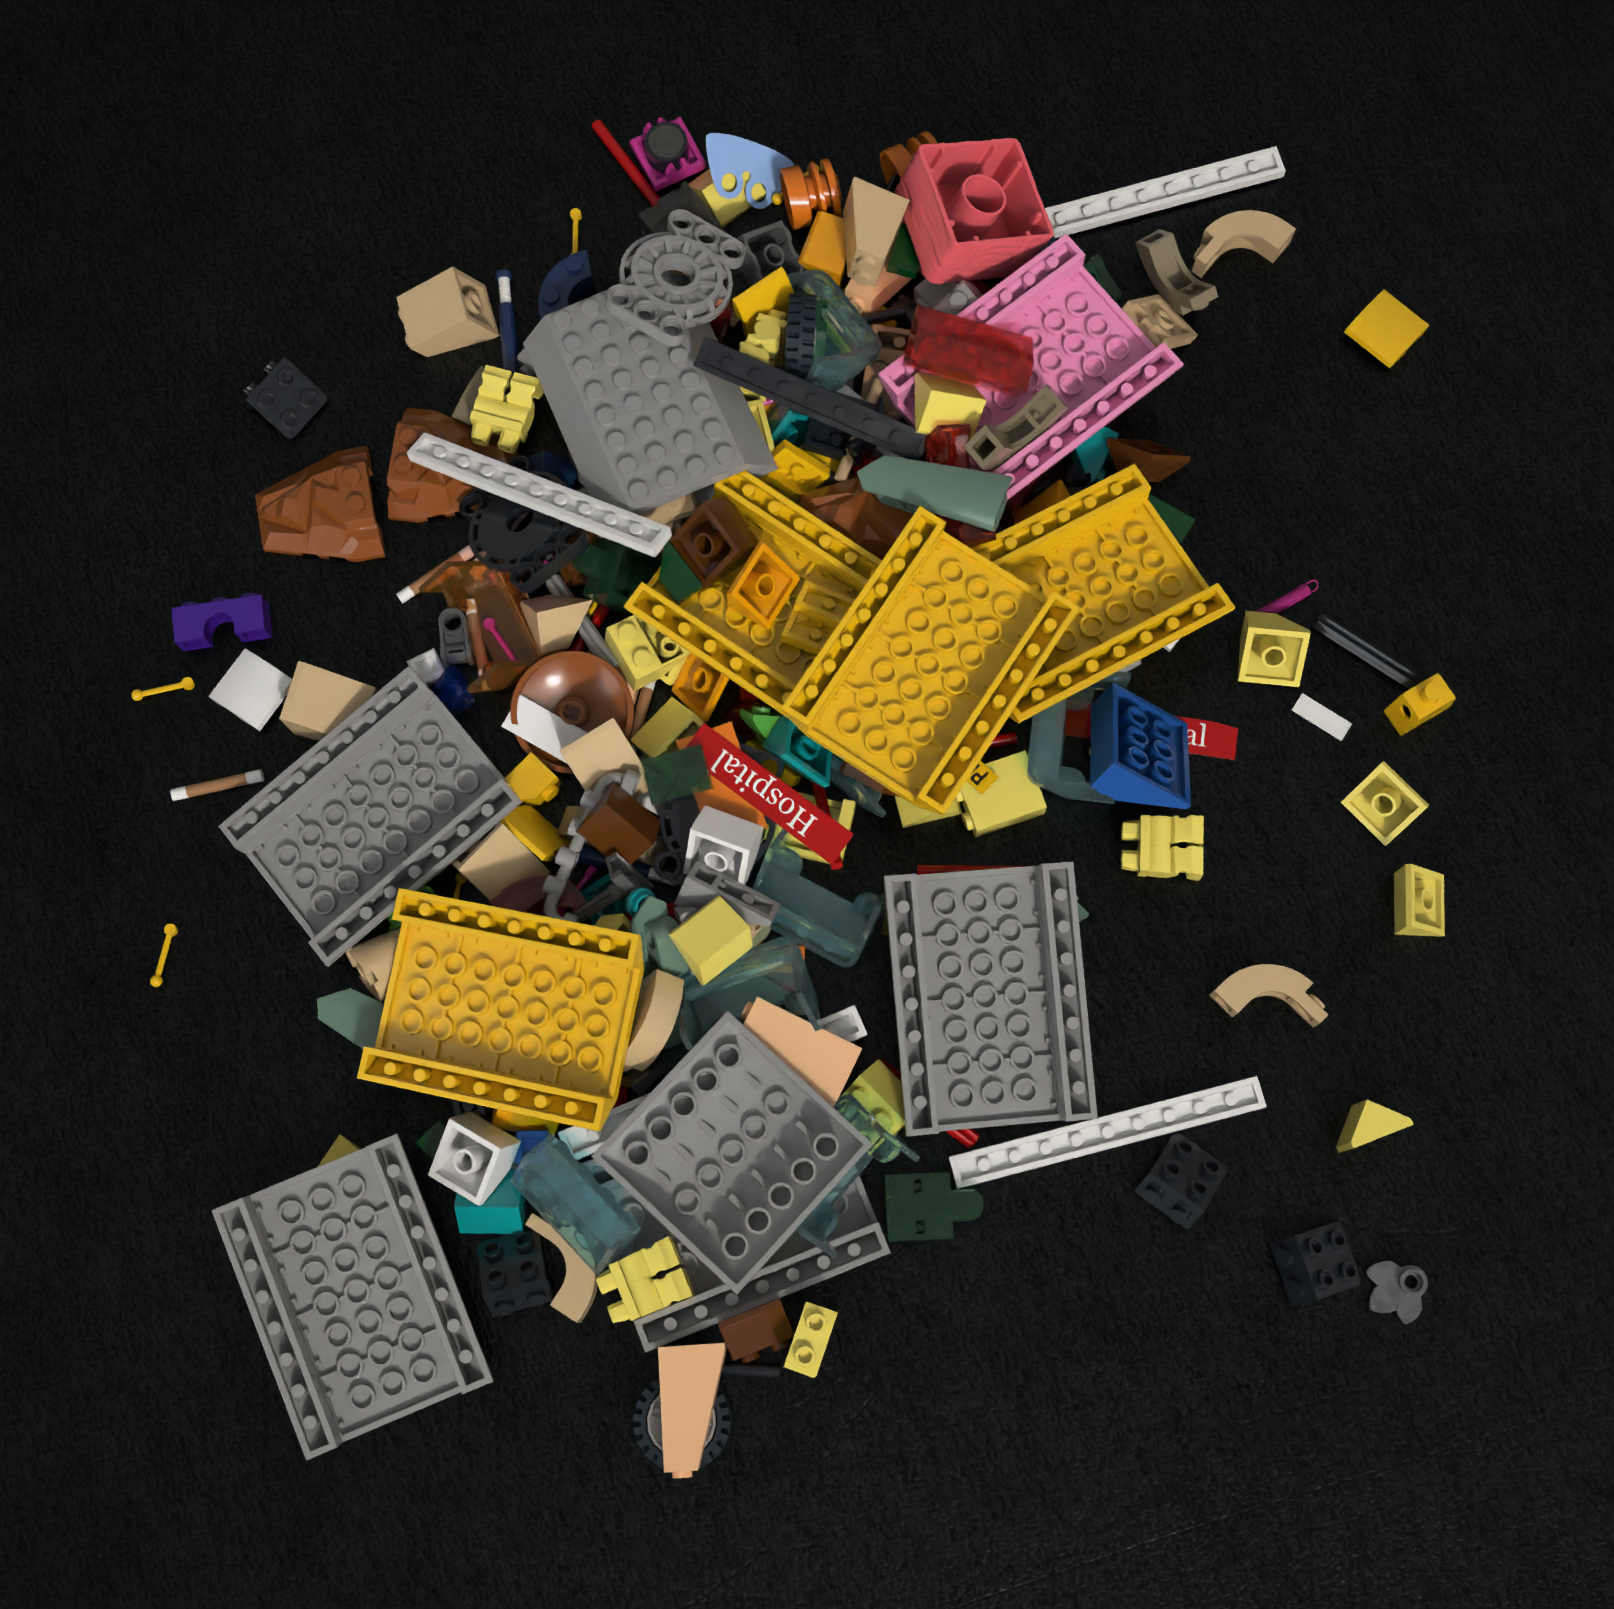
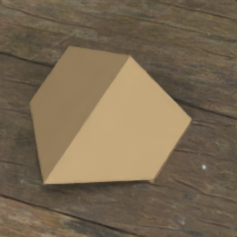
M545 595L520 602L540 656L569 649L593 601L592 599Z

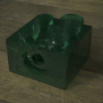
M598 538L596 546L593 544L588 545L581 554L572 560L573 567L588 576L583 595L624 617L634 615L626 610L624 605L641 582L646 585L662 563V558L659 556L652 557L612 540L608 541L607 538Z
M950 1172L884 1176L888 1242L950 1240L954 1238L953 1222L975 1220L983 1211V1199L977 1191L973 1189L951 1190ZM916 1231H924V1234H917Z

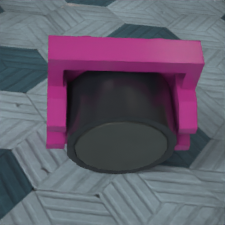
M660 117L657 119V125L652 127L650 122L647 123L643 130V135L630 140V146L655 192L707 168L706 161L681 117L670 122Z

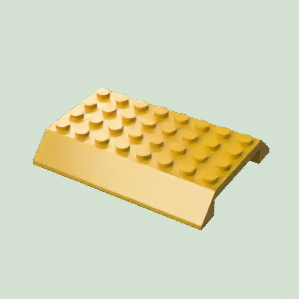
M1135 464L970 547L1048 598L1054 590L1080 607L1009 717L1017 723L1034 716L1235 609V606L1219 583L1211 587L1208 586L1150 503L1148 497L1151 486Z
M742 471L714 484V495L710 500L727 497L758 541L764 542L800 577V580L769 629L764 628L727 607V592L745 563L710 587L702 588L679 605L673 601L659 582L660 566L647 585L643 582L640 583L624 605V608L786 716L781 711V707L817 656L780 641L782 632L793 611L794 603L805 580L856 599L882 560L749 472Z
M919 506L781 707V711L807 737L914 806L944 816L1080 607L1054 590L1049 598L944 532L946 522Z
M399 888L392 920L401 921L402 925L375 1047L364 1046L357 1078L601 1131L618 1098L644 972L641 935Z

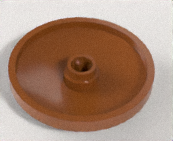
M563 651L546 656L533 664L523 674L514 690L511 701L512 724L518 725L517 704L519 696L522 695L559 716L565 723L574 725L587 733L612 718H615L627 739L631 733L634 720V705L630 689L619 671L606 660L596 655L581 651ZM515 734L527 754L533 753L547 768L561 773L574 774L567 763Z

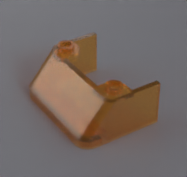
M448 561L419 587L421 593L443 592L447 604L451 608L461 610V612H469L476 609L482 639L493 661H489L484 665L482 675L466 687L469 693L503 690L519 682L523 674L533 664L551 655L540 656L520 606L521 601L530 598L528 594L519 592L511 583L510 573L496 572L485 567L480 561ZM486 618L494 619L496 623L495 628L515 657L521 661H511L492 632L484 628L483 622Z

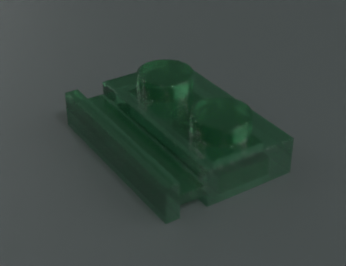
M696 745L641 760L652 805L714 789L703 745Z

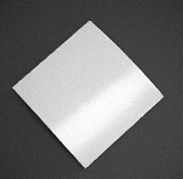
M244 649L208 697L260 731L287 696L292 679L257 655Z

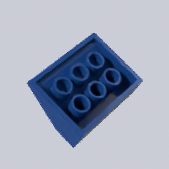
M1112 682L1091 705L1090 787L1116 801L1188 809L1191 806L1187 723Z

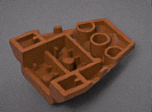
M407 408L403 414L402 421H398L388 470V518L390 520L420 523L428 521V517L444 514L446 517L455 516V512H459L461 500L476 488L473 485L410 461L407 452L424 432L505 464L512 458L519 456V448L517 447L514 454L504 452L498 448L499 438L492 435L488 446L474 444L471 439V426L438 411ZM480 503L473 505L470 509L473 512L476 511Z
M368 446L337 451L255 494L262 546L265 552L302 556L303 553L314 554L324 559H329L330 556L346 558L350 562H361L386 557L382 529L376 521L369 477L373 475Z
M859 477L800 495V507L880 560L884 559L914 515L913 513L887 506L878 500L876 494L863 491Z

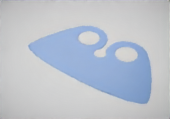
M722 133L706 135L709 168L719 195L727 199L737 197L744 183L742 174L748 171L750 173V180L747 182L745 189L747 201L757 209H763L772 203V196L781 191L779 170L795 166L794 163L773 149L741 137ZM727 173H732L737 180V186L732 192H727L722 187V178ZM756 183L763 184L766 189L765 199L761 202H756L751 195L752 187Z

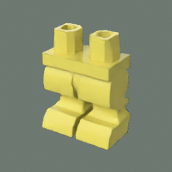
M771 309L768 315L759 313L754 326V334H748L747 339L740 342L739 351L774 367H782L785 362L784 349L788 314L775 309ZM739 386L744 396L757 400L762 399L763 402H766V397Z
M485 365L482 373L483 382L478 388L479 394L469 418L473 425L471 439L474 444L488 446L491 434L500 436L498 448L504 452L514 454L519 443L526 442L527 432L534 418L535 404L533 398L540 399L544 391L536 377L516 372L513 375L509 370Z
M1141 815L1139 820L1122 822L1121 840L1137 841V851L1122 850L1121 869L1137 871V876L1170 878L1177 876L1179 873H1186L1187 879L1199 881L1203 876L1202 845L1204 816L1189 815L1186 818H1180L1177 815L1173 817ZM1179 843H1186L1187 847L1179 848L1176 845H1178Z
M668 1236L655 1242L650 1248H643L619 1261L609 1264L610 1269L596 1277V1282L602 1294L618 1288L622 1297L621 1301L607 1306L613 1323L629 1319L634 1321L669 1307L672 1301H684L696 1296L685 1268H679L666 1274L664 1278L653 1280L661 1270H672L684 1265L672 1237Z

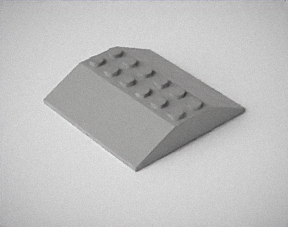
M727 1011L591 1157L732 1291L738 1294L873 1144Z

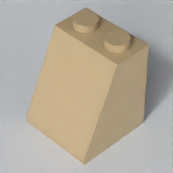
M857 177L853 178L843 210L847 276L854 279L860 285H869L875 288L910 200Z
M453 266L396 297L399 305L398 314L406 331V343L411 350L426 357L491 340L499 336L486 286Z
M298 661L279 719L295 735L320 741L375 695L378 690L376 687Z
M615 718L608 720L559 750L584 790L590 789L593 791L600 778L608 773L619 772L626 774L628 769L641 773L638 787L633 795L635 799L651 790L648 784L653 780Z
M501 822L497 823L450 863L495 907L515 911L522 906L524 899L534 889L539 888L544 883L546 876L551 872Z

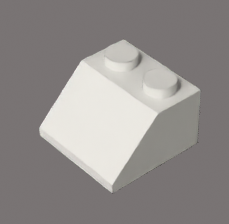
M705 805L690 828L683 873L688 875L698 860L746 885L759 851L763 826Z
M472 1112L449 1118L428 1176L480 1206L511 1169L521 1141Z

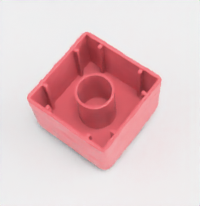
M1014 138L922 144L915 152L913 159L910 161L895 189V194L910 200L902 221L906 224L920 263L921 273L932 284L942 285L961 282L962 280L968 282L1008 277L1037 256L1054 235L1051 222L1038 193L1019 141Z

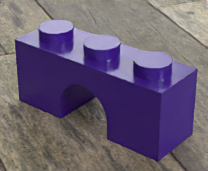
M245 593L241 595V598L235 599L218 597L212 599L211 602L201 604L185 602L181 607L171 608L174 642L183 651L213 647V632L218 625L224 622L234 623V633L242 642L273 638L270 605L262 595L257 593Z

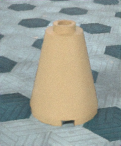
M401 927L358 943L346 952L353 968L356 967L359 971V977L377 1000L380 999V1002L386 998Z

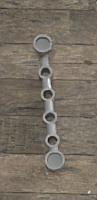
M628 769L626 774L619 772L608 773L600 778L593 791L590 789L585 790L580 801V806L585 808L581 819L574 817L568 828L567 834L573 836L568 848L565 846L560 847L555 863L561 866L556 877L548 875L542 892L548 894L544 905L545 917L579 922L578 916L567 912L563 918L557 913L556 909L559 900L565 892L570 874L578 862L583 844L586 841L575 830L612 782L621 785L623 790L630 796H633L638 787L641 773Z

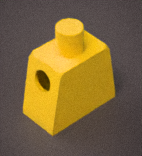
M1437 673L1401 694L1384 710V713L1399 735L1402 736L1448 709L1456 698L1441 675ZM1403 707L1410 710L1411 717L1405 714Z

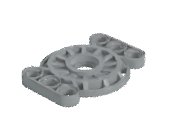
M684 209L673 210L668 217L667 232L648 234L636 240L627 248L621 259L619 269L620 284L613 285L608 289L605 306L611 314L667 346H678L683 342L687 328L704 325L717 318L725 310L730 300L733 286L730 269H737L742 266L746 247L741 241ZM683 221L688 227L684 229L678 228L673 222ZM702 235H707L711 237L714 242L704 243L699 239V237ZM726 250H733L739 254V257L730 258L724 252ZM624 267L630 269L629 276L626 279ZM669 270L681 271L688 276L690 284L686 286L671 285L662 278V274ZM723 279H726L727 290L723 285ZM615 296H622L628 302L626 304L619 305L616 304L612 300V298ZM718 299H722L723 302L715 309ZM641 311L650 312L654 316V318L650 320L642 319L638 315V313ZM668 326L676 327L680 331V333L677 335H670L664 330V328Z

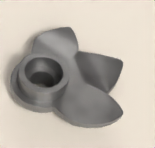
M1382 1261L1367 1269V1276L1376 1284L1369 1298L1370 1310L1378 1313L1396 1311L1403 1324H1408L1419 1316L1422 1310L1421 1296L1425 1293L1428 1286L1427 1277L1419 1267L1413 1265L1400 1267L1392 1261ZM1407 1276L1414 1278V1287L1408 1288L1405 1285V1278Z

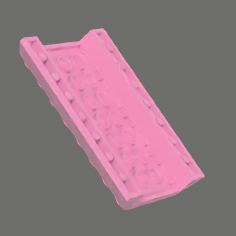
M1067 234L1063 235L878 373L896 410L914 428L916 373L972 382L986 399L975 434L984 425L996 426L1005 422L1023 408L1045 385H1050L1069 408L1049 427L1050 429L996 469L983 470L963 447L968 441L931 435L927 442V446L943 465L1011 476L1013 481L1006 492L1007 500L1184 365L1165 342L1156 348L1083 267L1085 260L1084 252Z

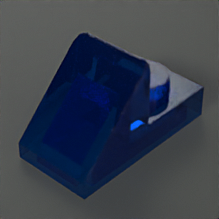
M455 665L446 668L431 689L454 717L458 716L475 702V699L470 694L472 687Z

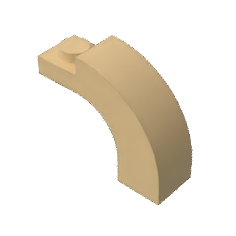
M1237 211L1222 216L1204 230L1200 247L1193 255L1195 263L1192 272L1201 278L1221 254L1234 248L1251 249L1274 263L1290 244L1296 228L1275 215L1261 211Z
M1259 964L1239 970L1229 976L1210 994L1231 1017L1238 1014L1252 999L1260 996H1274L1284 1000L1312 1027L1320 1024L1328 1016L1323 1010L1325 1008L1324 1004L1316 996L1308 995L1305 992L1313 982L1301 973L1280 965Z
M656 969L642 980L623 1071L628 1072L632 1068L644 1071L663 1049L679 1013L684 986L683 979Z
M543 1212L539 1216L532 1213L525 1225L553 1242L561 1250L566 1262L564 1283L550 1305L576 1323H581L593 1304L598 1288L596 1277L599 1276V1268L594 1248L584 1232L572 1221L566 1220L561 1229L557 1228L559 1221L549 1214Z

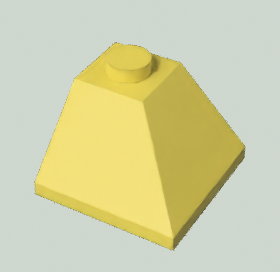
M1245 611L1240 637L1238 681L1299 687L1311 634L1310 630L1275 613Z

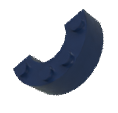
M587 250L579 251L564 258L548 273L539 292L538 310L540 319L545 315L577 303L585 296L596 292Z

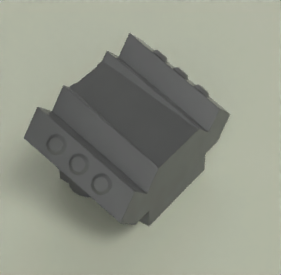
M782 220L747 232L736 238L746 247V254L741 267L730 269L733 280L732 298H735L781 266L785 270L791 284L798 283L811 276L808 270L798 263L800 256L796 253L791 242V233L784 226ZM726 250L724 252L730 258L739 257L736 251ZM723 279V285L727 290L726 279Z

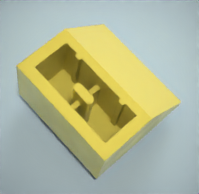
M635 615L606 628L605 642L617 659L618 665L633 691L660 679L690 655L689 651Z
M671 697L630 739V742L672 781L680 771L685 769L676 741L695 735L704 722L694 712Z
M879 1059L858 1076L834 1106V1109L873 1144L867 1151L871 1157L905 1125L902 1083Z

